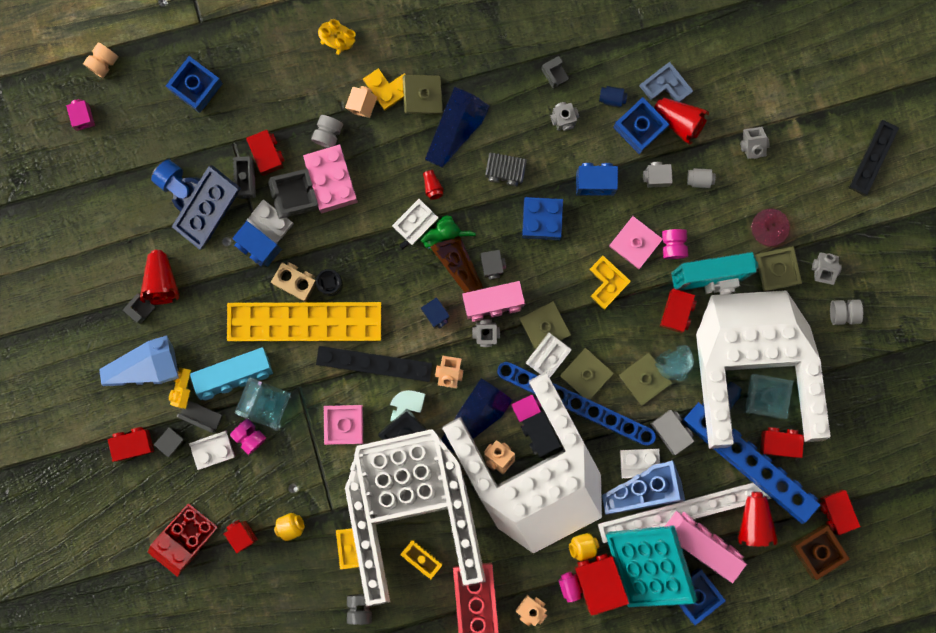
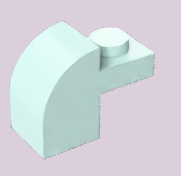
M411 390L398 393L390 404L397 407V411L393 410L390 421H393L406 409L421 413L426 394Z

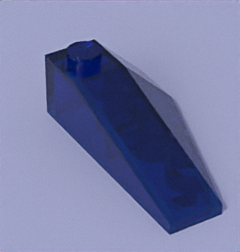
M454 87L425 160L443 167L483 123L490 106L473 94Z
M481 378L455 419L462 418L472 439H474L501 418L513 400ZM444 434L441 441L455 454L446 434Z

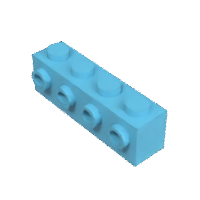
M262 347L190 373V377L199 399L209 400L216 394L232 391V388L247 386L257 379L264 380L273 374L267 353Z

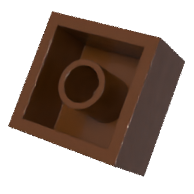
M821 525L791 544L808 574L815 580L850 560L828 525Z

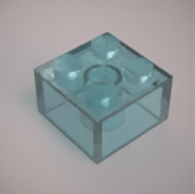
M758 374L750 375L744 413L781 420L787 419L793 381Z
M249 377L235 414L277 429L291 393Z

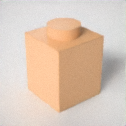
M361 86V88L352 87L345 108L355 115L370 118L377 96L371 93L372 90L364 86Z

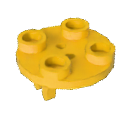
M330 19L329 22L321 24L318 30V36L321 39L320 43L337 49L336 54L338 55L341 54V51L352 48L355 42L356 33L341 25L336 19Z

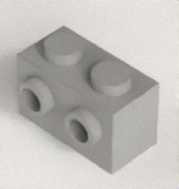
M668 410L650 424L672 455H676L694 442L692 439L694 435L688 427H683L680 423L682 418L676 411Z

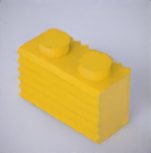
M415 539L400 554L430 580L442 566V562H439V559H436V557H433V554L427 552V549L421 547V544L418 545Z

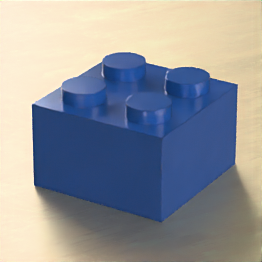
M188 56L166 87L197 112L201 113L223 83L216 75Z
M642 97L615 123L613 128L640 155L668 128L669 123Z
M583 163L582 166L578 167L576 172V195H615L618 189V166H613L612 163H602L601 166H594L593 163Z
M525 197L522 238L560 240L563 199Z
M248 221L244 223L232 238L236 242L234 246L245 255L249 252L251 254L250 258L259 266L264 264L268 267L282 250L274 241Z
M699 568L690 573L697 601L694 604H677L694 625L698 624L726 601Z

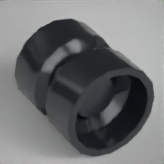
M325 269L317 275L316 285L324 295L330 297L341 292L343 281L336 271Z

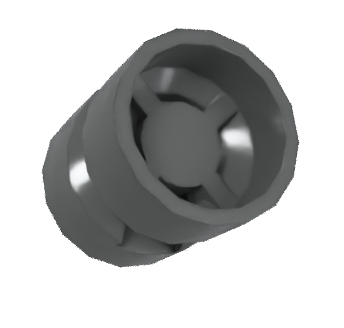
M347 595V607L350 608L347 612V624H371L372 611L369 608L372 606H366L365 595ZM360 605L363 607V609H356Z

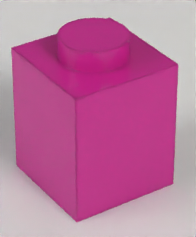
M77 99L72 101L71 104L66 105L71 125L76 131L95 126L90 106L85 100Z
M533 395L511 404L519 422L540 413L539 408L542 407L538 398H534Z

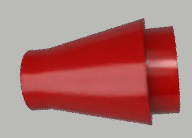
M434 171L424 172L426 196H428L429 200L442 197L444 189L435 176Z

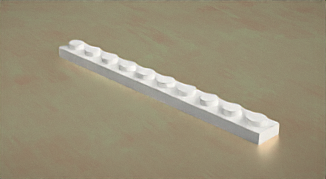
M779 482L777 484L778 490L785 492L786 485ZM749 483L599 523L598 527L602 542H608L606 534L612 531L664 527L676 511L681 514L684 511L693 519L745 506L747 496L751 495V492L763 491L754 483ZM763 492L764 496H767L768 499H771L766 493Z

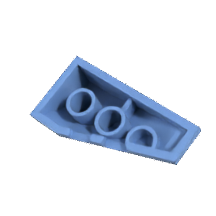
M168 336L150 340L99 369L102 386H120L126 383L143 385V382L162 384L179 378L175 351Z
M674 461L655 464L624 484H620L602 495L606 515L685 501L682 482Z

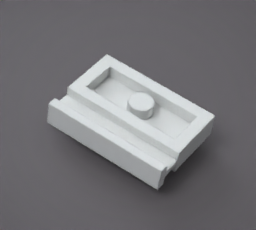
M264 199L246 220L276 244L294 224L286 217L278 219L276 209Z
M418 199L392 227L413 246L439 218Z
M739 279L719 281L716 284L713 282L705 286V293L709 294L714 291V293L720 292V295L731 294V292L735 291V288L740 286Z
M549 332L526 361V364L539 374L547 372L550 378L572 349Z
M227 431L189 443L197 470L235 458Z
M659 449L620 450L621 478H633L637 474L646 471L649 467L660 464Z

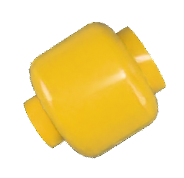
M295 513L279 517L274 527L275 534L284 541L295 539L302 535L305 528L304 521L301 516Z
M589 533L575 536L572 538L571 543H569L571 556L579 561L595 557L597 549H599L598 540Z

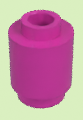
M572 572L562 574L558 581L563 597L568 603L581 599L582 590L577 574H572Z

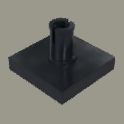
M406 409L379 432L378 436L382 440L427 431V428Z

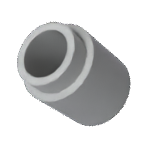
M693 168V170H688L687 185H692V187L711 188V185L715 184V173H712V169Z

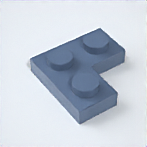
M670 62L639 86L650 100H653L666 90L675 101L681 102L693 92Z

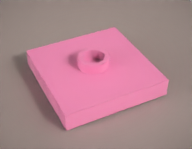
M632 216L609 247L637 269H640L660 244L662 238Z
M363 405L324 406V445L363 444Z

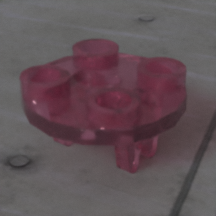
M771 208L762 210L754 217L751 230L754 238L760 244L771 247L784 242L789 234L790 226L785 214Z

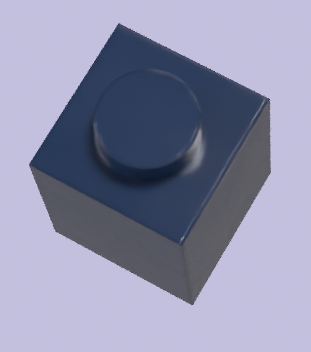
M437 297L421 307L422 312L433 328L438 326L440 329L449 323L447 319L450 316Z

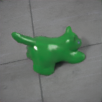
M447 215L441 217L437 221V227L425 232L420 239L424 243L425 248L432 250L430 247L434 244L456 238L457 236H476V233L470 230L461 231L453 218Z

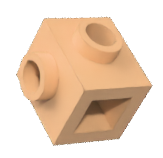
M442 356L441 366H437L435 377H439V386L457 388L458 381H462L464 371L460 369V358Z
M497 440L493 445H488L484 451L485 464L491 470L496 469L501 474H504L515 461V453L511 451V448Z
M526 595L516 609V612L522 616L520 620L528 626L530 624L536 626L537 623L541 625L547 617L545 614L547 610L544 608L545 603L537 597L533 599ZM531 609L536 610L534 614L529 613Z

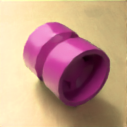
M672 229L662 231L663 243L667 244L663 247V258H687L688 246L684 244L687 242V230Z
M246 419L235 428L230 436L236 443H241V448L250 455L267 438L260 430L256 431V426L249 419Z

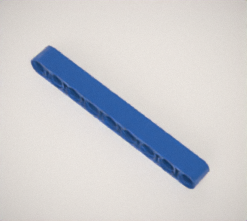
M503 362L498 366L497 374L499 378L536 395L529 381L527 384H520L518 376L526 374L529 380L537 377V375L509 362ZM503 366L510 367L511 374L509 376L501 374L500 370ZM553 383L555 389L563 393L562 402L566 410L644 446L651 445L655 441L656 436L652 429ZM572 399L580 400L581 406L579 409L571 407ZM590 407L597 408V417L589 416L588 410ZM608 415H613L616 419L613 426L606 423ZM626 423H630L633 426V431L630 434L624 432L623 427ZM644 431H647L651 436L648 442H644L641 439V434Z

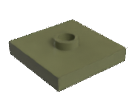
M402 76L405 114L443 113L440 76Z
M794 246L755 255L764 292L802 284Z
M554 301L519 318L535 350L549 332L560 341L571 336Z
M584 348L560 377L578 394L590 400L614 373L589 350Z
M649 352L618 375L641 406L672 384L671 380Z

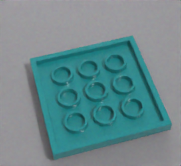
M675 525L612 531L606 534L611 554L629 602L627 604L628 607L694 604L697 601Z

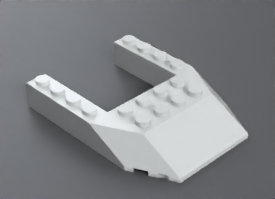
M787 290L711 295L702 322L696 333L709 449L726 448L733 445L725 370L795 366L805 442L824 441L830 438L822 368L810 325Z
M547 372L529 380V383L558 435L564 450L498 485L485 464L462 418L459 417L443 426L448 440L497 528L532 553L602 518L601 474Z
M431 429L357 446L345 491L366 606L390 602L376 524L440 510H449L463 585L468 586L486 582L470 501L460 463L434 430Z

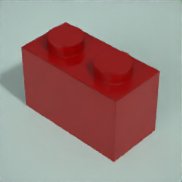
M264 130L246 138L262 176L284 168L282 162L285 160L281 151L277 152L275 145L278 143L273 133L270 134L268 130Z
M677 289L670 290L660 327L679 333L688 330L691 319L688 317L690 311H694L697 302L694 300L695 295Z
M143 427L131 429L132 433L124 435V432L112 434L113 438L107 439L112 461L118 462L154 452L150 431L147 429L143 430Z
M768 427V431H762L760 454L802 458L804 435L799 434V430L787 429V433L779 432L780 428Z
M839 490L820 498L821 511L827 515L829 520L827 525L835 535H841L860 527L846 490Z
M238 520L226 527L228 531L224 535L236 553L243 551L258 541L246 521L240 522Z

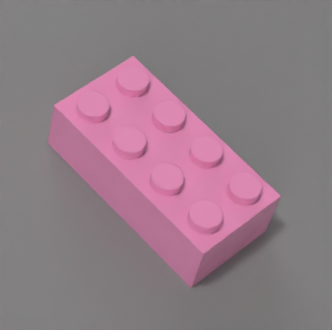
M676 511L665 526L675 525L681 547L733 583L747 565L742 560L744 556L733 546L729 545L728 547L723 539L716 534L713 535L701 523L696 525L697 523L684 511L682 514Z

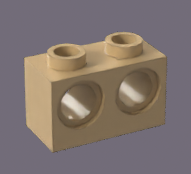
M290 262L287 265L281 263L271 283L307 302L316 286L315 276L306 271L302 274L297 271L298 267ZM291 272V279L283 281V273ZM301 281L308 282V288L306 290L299 289V283Z

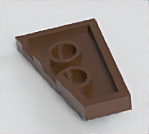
M460 237L443 241L430 247L464 293L483 289Z

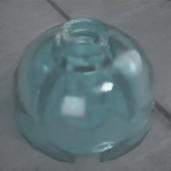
M687 345L676 346L677 350L671 352L669 349L656 358L655 361L657 363L655 365L661 376L668 380L683 381L688 377V374L694 367V357Z

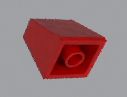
M607 553L596 556V560L591 562L588 559L577 562L578 566H575L574 569L591 616L629 604L613 556H607Z

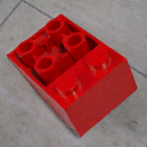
M188 503L149 547L148 553L178 577L218 527Z

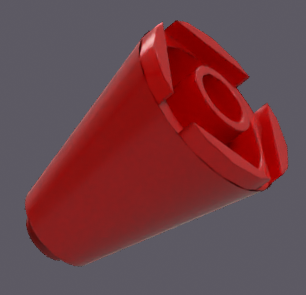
M668 98L659 99L654 107L669 123L668 127L689 145L693 143L690 140L693 137L697 139L707 122L704 118L705 114L709 116V111Z
M153 250L147 255L140 300L143 303H146L145 300H148L152 305L169 304L173 302L172 299H179V291L167 254L162 250Z
M751 492V495L747 496L738 536V543L741 545L742 541L746 542V546H769V542L773 541L774 545L778 544L768 498L763 495V492Z

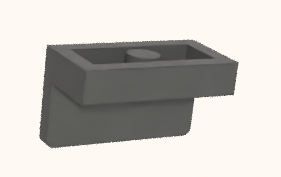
M188 400L186 409H182L181 414L178 413L176 417L206 431L215 433L223 415Z

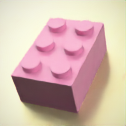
M340 145L303 155L321 213L358 203Z
M520 281L462 294L467 319H472V322L480 321V319L484 318L483 316L490 315L491 318L498 317L505 311H509L510 314L520 312L525 304Z

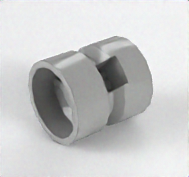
M320 115L317 123L319 128L314 130L311 141L326 148L336 145L338 140L336 135L340 134L343 123L332 117Z
M844 300L831 301L830 318L832 325H845L846 322L849 324H861L863 320L861 300H848L847 303Z

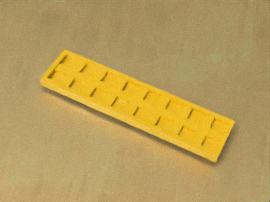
M381 302L227 303V341H381Z

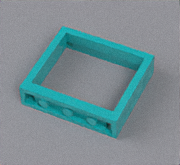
M752 252L682 263L671 273L674 289L681 291L705 287L712 282L716 284L719 281L738 278L739 281H743L756 272L758 262H756V257L753 256Z

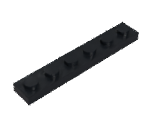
M319 346L316 365L425 382H430L433 363L323 346Z

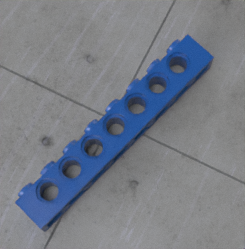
M698 402L682 423L708 444L707 428L701 424V420L706 419L704 403L700 404ZM733 428V444L739 445L741 452L738 454L734 453L731 448L732 445L726 448L713 449L801 524L806 523L820 506L817 502L818 499L809 492L807 494L802 490L803 486L798 481L789 479L786 476L787 472L781 467L776 468L767 455L758 453L756 451L757 447L749 441L745 442L741 438L742 435ZM747 457H753L756 460V465H748ZM764 469L770 471V479H765L762 476ZM779 482L786 485L785 492L778 490L777 484ZM794 495H798L801 498L802 502L800 505L794 504Z

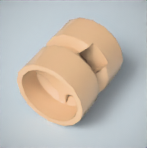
M98 42L92 50L93 55H89L83 65L99 77L104 78L109 71L108 66H113L119 57Z

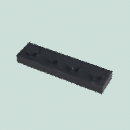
M884 120L879 122L848 187L849 189L864 196L868 195L899 127Z

